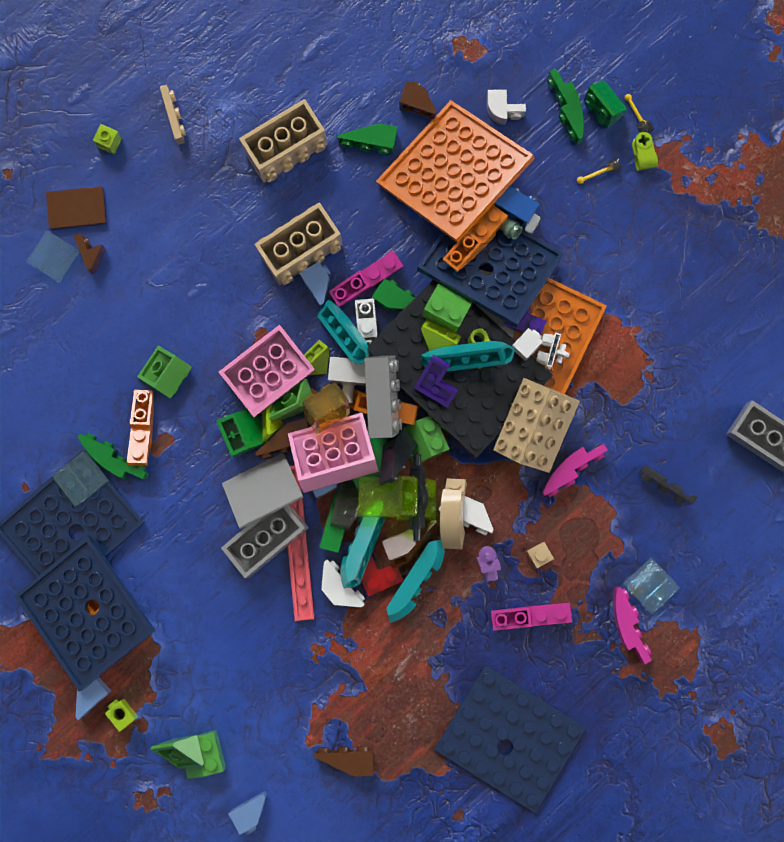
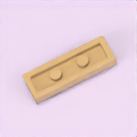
M167 85L160 86L174 138L178 145L185 143L184 136H186L184 126L179 124L178 119H181L179 109L174 107L173 102L176 101L173 90H169Z

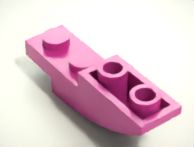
M393 250L369 267L358 271L331 289L329 293L337 306L341 307L380 285L384 278L388 280L391 275L404 268V265Z
M602 444L589 453L582 447L566 458L549 477L541 492L542 496L548 495L550 498L559 492V487L564 485L567 488L576 483L574 479L578 475L575 469L579 472L588 467L587 462L593 459L596 462L605 457L603 454L607 451L605 445Z
M616 587L613 593V612L621 642L628 651L634 648L641 663L647 664L652 661L650 658L652 653L646 644L643 645L640 638H642L639 629L633 627V625L639 622L637 617L640 615L635 606L631 607L628 601L630 597L625 588Z
M570 602L491 611L493 631L573 622Z

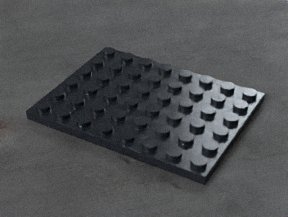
M432 280L368 345L369 357L395 355V360L399 362V371L396 372V379L400 381V390L476 459L501 432L523 378L545 385L553 375L540 363L536 362L534 357L530 356L524 361L514 352L512 361L505 365L447 371L442 381L458 389L448 408L414 389L425 369L420 361L421 355L429 352L421 330L426 318L421 315L439 284ZM474 303L471 304L456 332L461 336L457 345L468 344L469 336L476 329L486 331L490 341L503 342L511 347L516 342ZM475 335L473 337L476 343L482 342L480 336Z

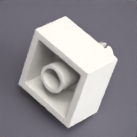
M330 357L328 381L333 384L343 385L341 402L353 403L354 386H366L365 363L356 365L349 358Z

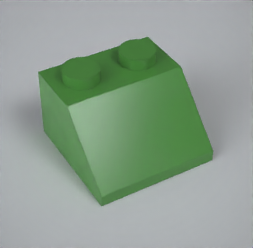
M439 283L421 316L456 333L472 302Z
M157 346L137 377L171 399L178 391L182 381L188 376L192 367L176 355Z
M430 416L416 421L414 425L410 424L404 427L418 444L414 453L422 455L421 463L449 451L440 426ZM413 456V457L410 458V459H411V461H412V463H413V466H414V456Z
M217 730L198 734L197 737L204 763L203 766L185 768L188 779L209 776L223 772L226 769Z

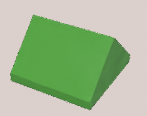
M306 378L273 403L269 416L271 421L287 420L316 406Z
M197 735L174 738L156 744L150 749L179 769L203 766L204 763Z

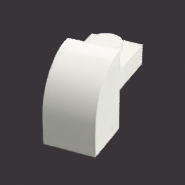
M507 90L487 91V112L494 122L506 125L507 118L511 120L524 118L526 104H507Z

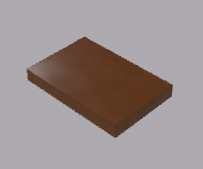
M102 186L46 192L50 230L107 224L104 188Z

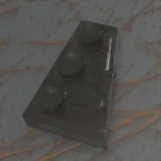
M643 465L638 471L641 474L640 478L649 484L651 482L655 484L659 492L664 495L668 493L673 497L672 500L680 506L694 504L698 498L693 494L687 496L683 493V488L677 484H668L666 477L647 465Z
M353 479L340 482L330 526L349 530L378 486L379 480H375L357 489Z

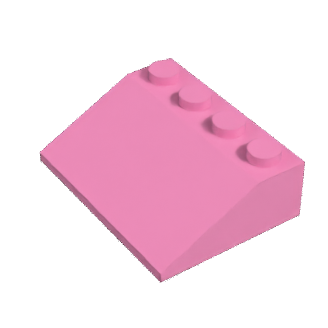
M278 325L221 369L219 373L252 416L255 417L310 375L315 369L283 328Z
M363 413L288 433L296 472L303 493L379 472Z

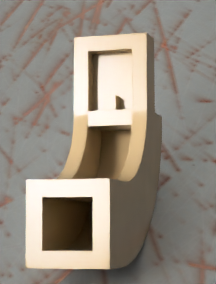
M447 479L445 489H443L440 509V533L443 548L462 549L465 537L463 504L467 487L466 479Z

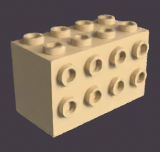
M305 99L239 138L245 155L263 183L275 180L278 174L283 171L284 173L290 171L294 167L293 165L298 162H305L311 154L323 151L327 145L325 130Z
M319 202L315 206L308 208L304 213L294 217L290 222L277 228L268 236L263 237L254 245L259 256L280 286L281 284L286 285L290 283L295 275L300 274L314 263L324 261L326 255L330 253L335 254L341 249L340 246L343 244L340 232Z
M523 378L493 450L520 464L549 473L580 401Z

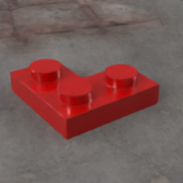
M371 554L361 581L367 595L370 596L404 580L398 567L393 569L392 566H388L378 571Z

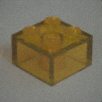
M336 382L331 385H325L320 392L307 396L304 402H302L304 416L317 435L350 415L349 400Z

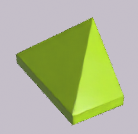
M428 318L421 328L429 351L457 345L461 338L457 333Z
M320 340L304 354L305 358L315 369L310 375L327 374L330 349Z
M273 404L262 411L263 442H267L284 427L282 420L271 421L269 419Z

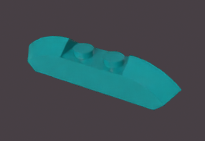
M328 300L317 317L353 363L356 365L365 363L364 358L369 357L366 340L346 314L332 301Z
M498 341L454 345L426 352L421 355L420 361L426 368L431 357L435 355L450 364L447 371L505 365L512 361L515 348Z
M380 498L369 504L358 519V522L361 524L356 528L354 542L348 548V556L343 557L340 576L343 588H353L359 585L388 514Z
M441 540L432 541L427 544L387 606L390 623L405 617L414 609L417 604L411 601V598L414 597L416 599L422 590L419 587L422 581L427 582L432 574L429 570L431 567L436 571L440 569L445 552Z

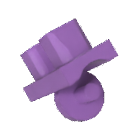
M485 546L480 549L479 557H477L481 573H484L486 581L497 580V570H501L495 550L492 547Z

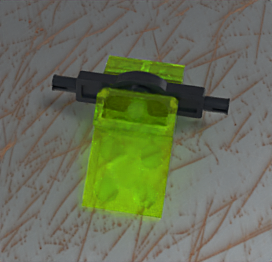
M413 455L414 466L410 467V476H399L392 484L387 483L380 486V477H359L358 517L397 518L396 520H409V528L413 530V542H421V530L425 529V521L436 519V481L425 478V467L421 466L422 455Z

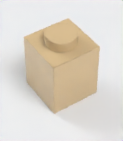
M541 542L525 551L534 568H539L554 559L545 542Z

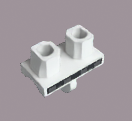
M556 332L554 335L543 334L541 345L550 347L549 353L539 351L536 362L545 365V368L548 370L552 368L555 355L557 356L556 363L559 364L562 363L563 358H569L570 355L565 351V344H561L559 350L557 349L561 334Z

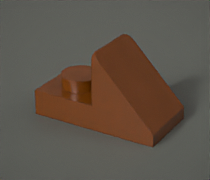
M78 233L74 235V239L87 270L93 274L97 270L105 252V247L100 244L91 248L92 245L88 237Z

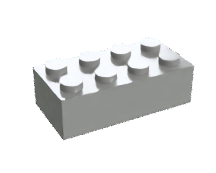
M395 355L364 358L369 438L394 437L399 434V430H402V420L398 416V411L401 410V400L397 397V391H400V381L396 379V372L399 371V362L395 360Z
M754 401L746 403L726 435L784 473V421Z
M289 504L246 526L221 549L243 577L249 578L309 529V527Z

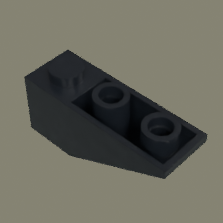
M404 428L399 430V434L389 437L383 445L380 486L395 482L399 477L398 473L407 466V460L415 454L414 450L418 444Z

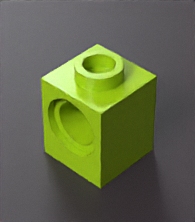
M100 124L93 138V142L98 148L111 154H115L122 140L118 131L103 124Z
M125 699L113 701L108 706L109 710L105 713L119 732L138 718V715ZM117 709L124 710L125 717L123 719L117 716Z

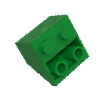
M604 80L592 84L588 88L584 98L585 106L596 114V119L601 125H605L608 128L625 115L627 111L626 106Z
M248 409L235 412L216 421L233 458L267 443L263 442L262 425L258 416L253 417Z

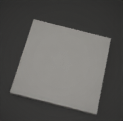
M279 454L222 483L240 529L303 498L284 454Z

